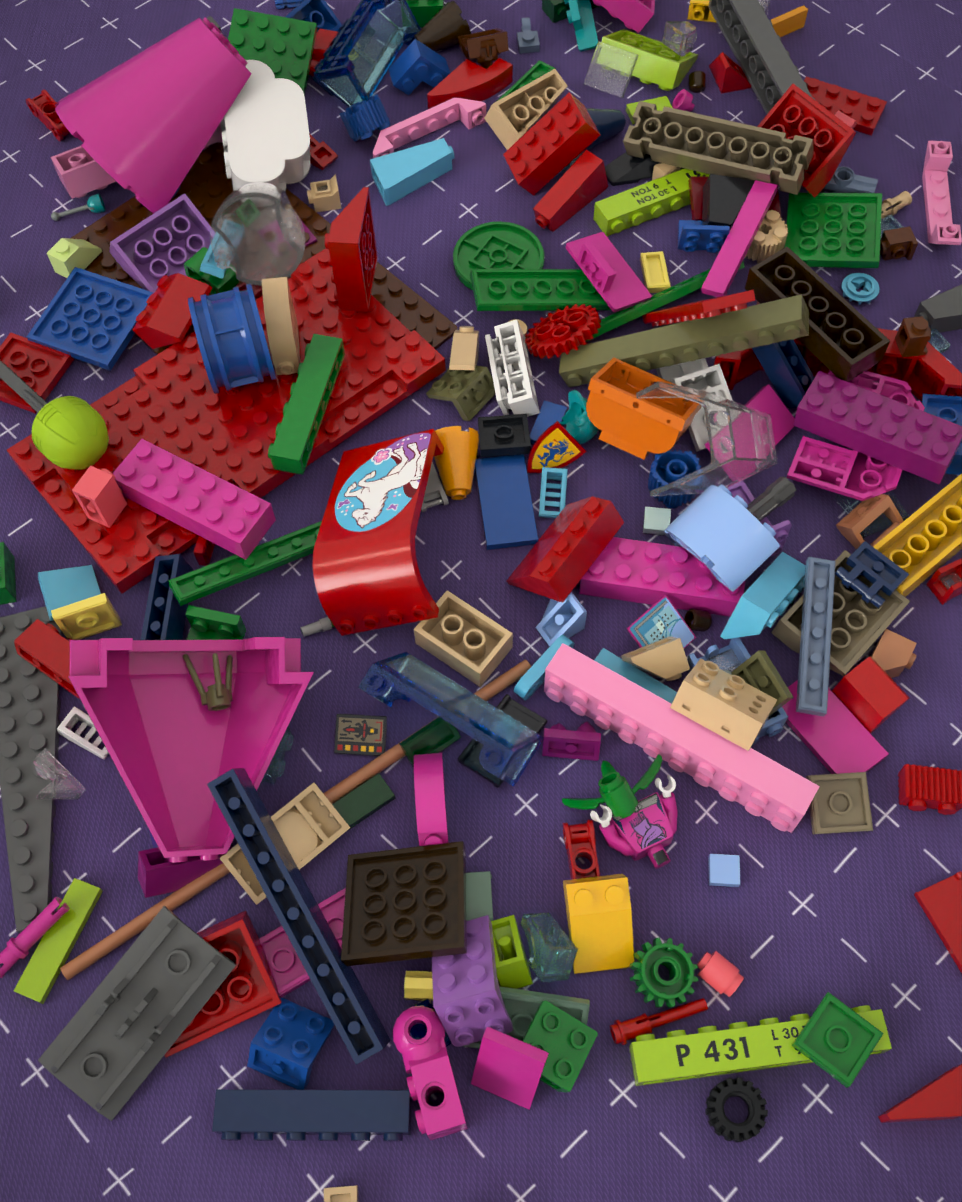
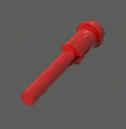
M701 998L650 1016L643 1013L640 1016L622 1022L617 1019L613 1025H610V1032L615 1044L621 1043L626 1045L628 1040L634 1039L636 1036L651 1034L653 1028L707 1011L708 1006L706 1000Z

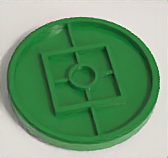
M488 222L473 227L460 237L453 251V266L459 280L466 287L473 290L470 278L471 269H543L544 249L536 235L523 226L510 222Z

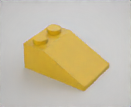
M624 874L564 880L563 887L574 974L628 968L634 962L632 910L628 877Z

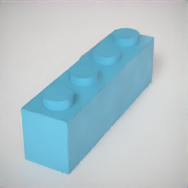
M782 552L741 596L720 637L732 639L759 635L766 626L771 628L779 615L782 616L788 605L793 603L798 593L803 591L806 565Z

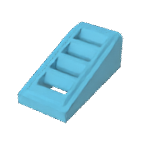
M542 467L539 517L556 518L564 509L568 469ZM547 480H558L561 481V484L546 482ZM546 488L560 489V493L546 492ZM545 497L560 498V502L545 501ZM545 506L559 507V512L546 511Z

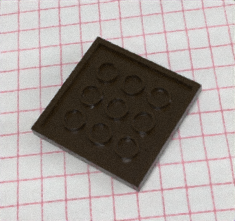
M463 841L348 855L341 961L346 966L467 953L466 853Z

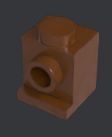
M911 227L883 231L880 239V255H882L884 261L902 257L912 260L918 242Z
M923 316L903 318L895 337L902 358L927 354L926 345L931 339V330L928 326V321Z

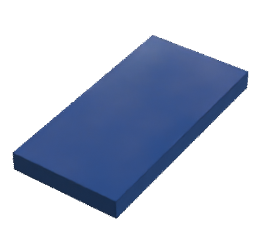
M524 454L476 459L475 471L487 550L536 544L538 535Z

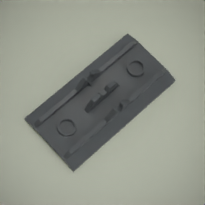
M163 906L38 1061L98 1113L112 1121L237 964L210 945L166 906Z

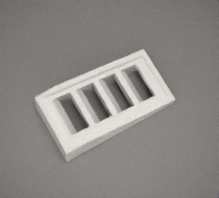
M74 706L58 726V734L105 760L109 753L105 746L102 750L98 748L102 742L100 736L97 737L93 744L88 742L97 731L89 715ZM78 721L83 722L75 733L71 731ZM87 726L92 727L84 738L80 736Z

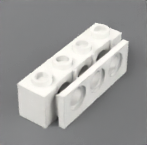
M518 320L494 326L496 338L492 339L490 334L485 335L496 399L503 414L509 415L508 409H511L514 415L527 414V417L539 414L540 411L527 346L524 341L525 336Z

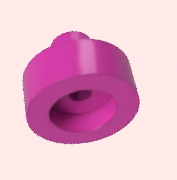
M685 89L681 90L675 96L672 108L691 112L695 106L692 103L693 95Z

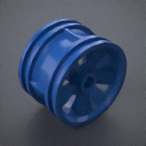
M251 283L246 284L247 290L240 291L237 286L233 287L234 290L209 296L206 294L200 295L201 301L195 302L193 297L188 298L196 338L214 394L220 393V387L224 386L229 391L232 388L255 382L262 383L264 382L263 377L269 375L271 380L276 379Z

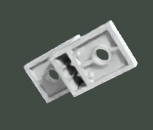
M703 358L657 368L658 377L705 397L701 409L694 416L688 429L696 451L706 449L704 444L737 413L720 364L708 367L706 359ZM708 413H713L717 416L718 423L716 426H712L707 422Z

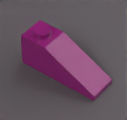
M159 847L138 851V880L145 898L177 891L221 865L223 862L220 860V857L224 854H219L216 860H200V856H188V861L169 862V858H164Z

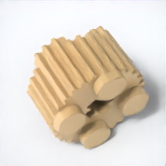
M769 210L766 213L744 258L748 256V259L752 258V261L757 260L760 263L784 249L788 228L785 221H782L779 212Z

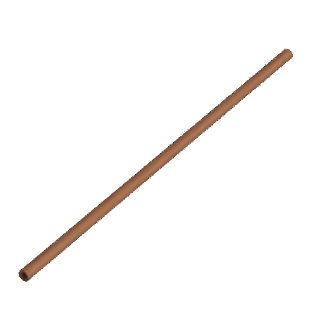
M523 660L445 713L455 723L521 679L531 668V665L527 660ZM398 743L323 794L333 804L404 757L405 753ZM222 863L173 892L60 967L62 974L67 980H70L145 930L163 906H166L170 911L175 910L229 874L230 871Z

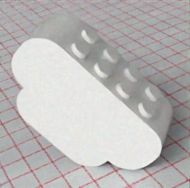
M246 60L248 62L246 68L252 74L220 122L227 179L232 178L233 191L239 200L248 196L255 206H266L278 202L284 196L286 184L297 183L303 180L309 173L310 135L304 93L298 84L289 79H275L271 68L261 61Z

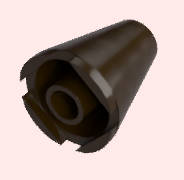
M452 0L414 35V39L437 52L459 45L458 36L471 34V30L466 19L463 20L460 15L462 13L461 9Z

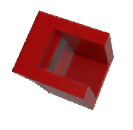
M962 558L939 568L926 584L942 605L962 594Z

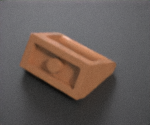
M881 494L862 501L836 526L840 533L857 549L864 542L860 533L882 513L893 524L870 544L871 546L876 545L904 520L890 496Z

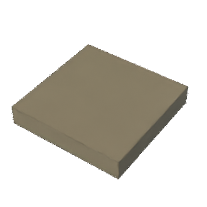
M866 772L806 776V779L820 786L809 805L812 834L873 831Z

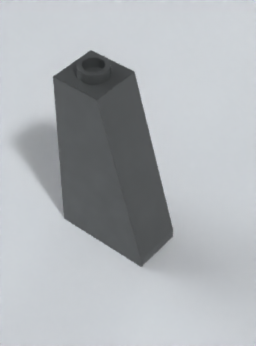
M962 284L920 302L914 317L923 316L929 323L928 326L930 327L931 334L962 329Z

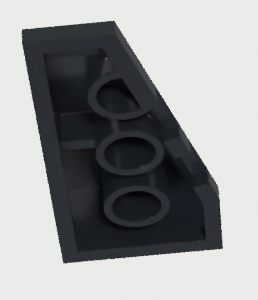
M625 152L605 166L607 180L612 186L638 183L640 179L652 177L654 165L661 163L652 161L649 154H645L643 159L627 155V152Z

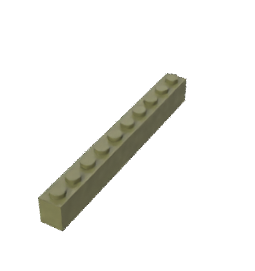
M801 294L749 306L733 312L722 313L713 317L680 322L578 346L577 351L572 349L568 355L565 352L561 354L559 374L568 387H574L590 383L591 378L612 358H617L639 369L648 371L809 336V310Z

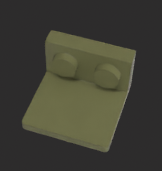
M476 366L475 370H449L448 368L447 372L439 380L435 381L432 384V388L426 393L428 398L452 401L464 421H470L496 394L493 377L488 368L484 366Z

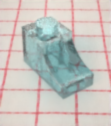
M550 913L523 914L520 925L524 929L528 940V964L541 982L568 980L578 948Z

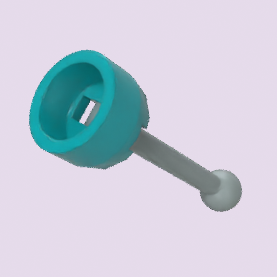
M98 193L89 197L87 205L60 213L53 212L51 218L54 221H58L60 217L89 209L93 213H101L106 211L101 195Z

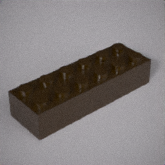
M785 247L749 269L745 290H754L755 299L760 304L802 294L809 310V336L797 339L839 379L849 382L883 360L890 340L790 248Z

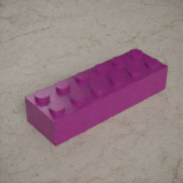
M821 371L817 373L799 403L793 425L939 485L962 442V426Z

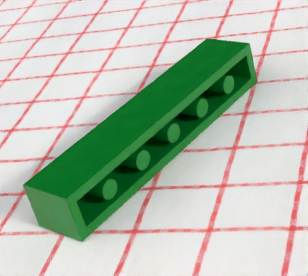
M313 334L311 342L307 343L304 362H300L298 367L297 381L293 382L291 386L290 400L285 403L283 408L284 417L282 422H279L276 427V439L274 443L270 444L268 449V458L271 459L275 470L304 474L345 356L342 338Z

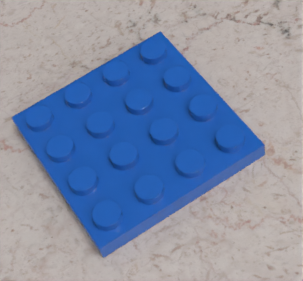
M75 267L29 332L27 339L66 353L72 358L111 371L134 336L135 332L132 329L137 323L136 317L144 311L147 306L146 301L153 292Z

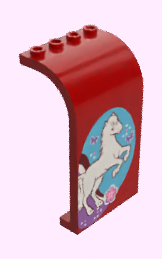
M434 429L347 450L342 454L313 551V576L317 594L326 615L341 636L438 618L439 608L424 585L418 568L415 550L416 529L434 456L442 455L444 451V446Z

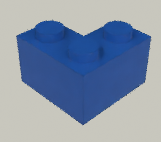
M416 39L413 40L388 69L393 86L407 95H410L422 81L434 88L450 74L446 59Z

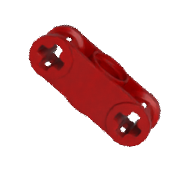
M45 89L38 96L26 99V104L32 114L54 134L58 141H62L64 136L70 134L56 113L55 105L57 102Z
M587 820L586 823L569 825L567 822L563 823V837L565 848L567 849L571 880L600 876L593 821ZM580 857L587 858L591 863V867L580 869L576 865L575 860Z

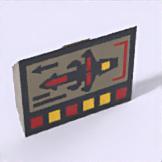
M337 714L334 753L373 756L383 754L386 747L387 716Z

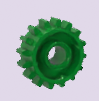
M655 938L652 945L649 942L642 945L644 952L638 950L633 954L637 962H633L629 966L634 970V975L630 977V981L636 982L638 986L635 989V993L642 992L645 995V1003L653 1000L655 1001V1007L660 1008L665 1002L668 1008L675 1007V1000L679 1004L686 1002L684 993L687 995L694 993L691 984L698 981V978L694 976V970L698 966L691 962L690 958L693 954L691 952L686 953L683 950L684 944L673 945L672 938L666 939L662 944L660 938ZM659 965H663L669 970L670 976L668 981L660 978L658 974Z

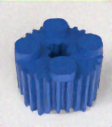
M378 94L370 96L368 101L364 100L347 107L345 112L339 114L350 138L354 142L359 139H367L373 135V131L377 129L382 130L391 125Z
M674 449L673 452L669 450L655 455L650 468L648 489L651 491V495H654L655 499L658 498L659 502L663 501L667 508L675 509L681 506L682 503L687 504V501L690 502L692 498H695V494L697 495L702 470L701 465H699L700 459L696 458V454H692V451L682 453L679 450L677 452Z

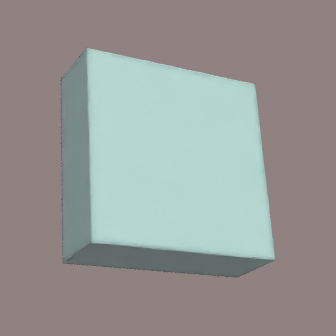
M645 507L643 533L666 535L664 531L670 525L671 509Z

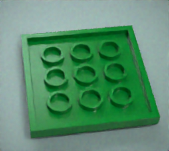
M234 8L228 40L245 60H257L265 63L273 71L275 79L284 78L295 82L300 86L305 96L318 28L317 23Z
M789 193L787 213L788 235L785 247L790 248L809 267L879 268L882 193H819L815 198L809 193H798V195Z

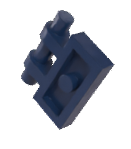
M866 541L846 561V564L853 569L848 572L841 566L835 572V575L842 580L841 584L847 588L851 587L862 596L861 599L867 604L871 602L878 609L886 600L877 593L882 590L890 597L909 576L906 571ZM862 575L873 585L869 588L858 577Z

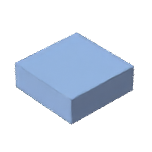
M709 854V885L739 887V855Z

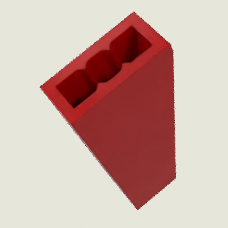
M587 149L533 208L536 217L535 221L541 228H548L554 232L608 188L603 160Z

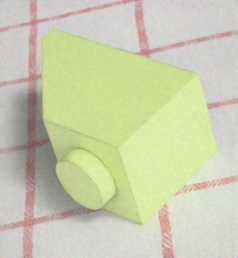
M61 238L47 252L54 271L68 278L75 267L85 270L102 250L84 239Z

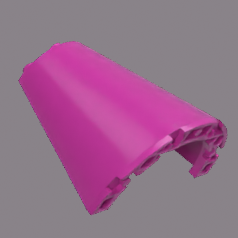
M199 17L59 100L55 105V110L69 132L83 142L81 146L124 189L131 190L136 195V199L154 214L169 203L252 73L246 68L248 62L239 54L222 32L206 17L204 19Z

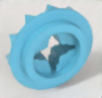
M852 273L844 278L841 285L843 297H849L850 302L855 300L859 305L862 302L869 304L872 300H876L880 290L878 282L872 276L865 273ZM862 286H864L863 290H861L860 292L856 291V289H859Z

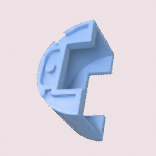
M722 484L719 487L710 485L664 532L674 546L685 548L704 563L719 582L734 592L780 545L774 538L776 535L775 530L766 522L761 524L746 509L748 504L740 496L736 495L733 498L732 493Z

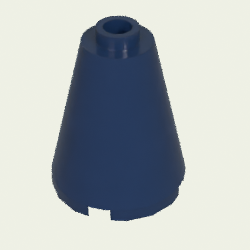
M586 108L600 133V136L586 148L587 150L623 131L626 120L620 110Z

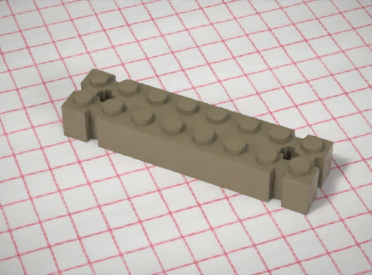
M643 101L638 102L633 115L635 126L629 125L623 140L627 155L644 159L645 154H649L652 161L706 174L777 184L780 187V191L798 195L804 180V169H808L814 154L813 139L795 135L794 139L790 140L786 139V133L665 106L662 111H658L656 104Z

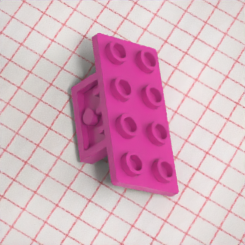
M604 232L566 243V250L613 312H618L651 299L652 295Z

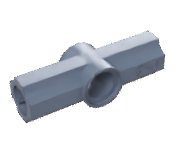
M841 166L836 169L833 177L823 189H828L830 193H875L878 179L856 175L851 168Z

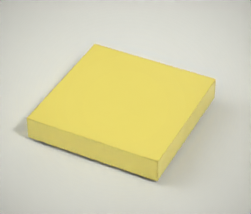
M105 593L51 610L53 620L67 639L80 640L122 625L119 615Z

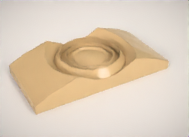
M314 782L271 816L299 870L350 829L346 821ZM236 844L227 854L221 856L220 860L257 905L266 898V895L239 844Z

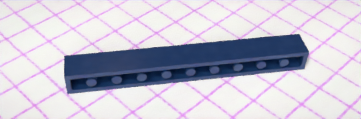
M244 768L229 770L209 782L207 786L357 1065L384 1049L391 1040L352 967L346 966L341 961L342 949Z

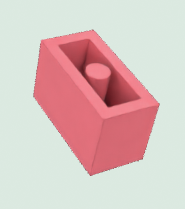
M90 465L72 489L86 516L109 528L127 505L122 494L123 491L115 481L114 474L104 468L100 470Z

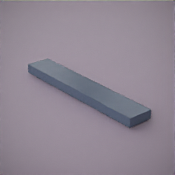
M808 557L805 567L796 712L824 717L827 714L836 561Z

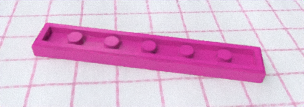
M755 180L730 233L701 287L703 294L715 297L727 294L778 191L776 184Z

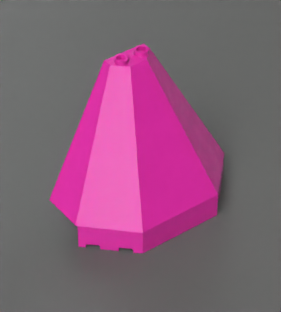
M253 637L243 640H133V638H100L99 640H70V676L68 678L164 858H169V862L188 861V856H200V860H216L219 854H227L235 836L207 784L233 768H244L257 791L314 673L301 672V638ZM214 653L218 654L221 681L224 685L226 682L227 656H232L231 692L233 701L230 702L231 706L229 708L209 711L208 705H202L200 694L183 659L184 654L189 656L205 692L208 691V686L215 684L212 655Z

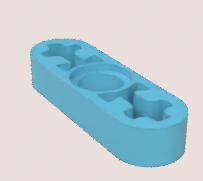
M565 635L558 637L517 682L514 693L523 700L530 698L545 681V669L562 643L571 648L574 647L575 643Z

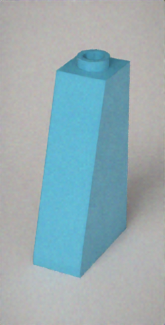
M442 138L370 159L372 178L385 205L393 204L452 170V159L455 158L454 151L451 146L447 145L445 139Z

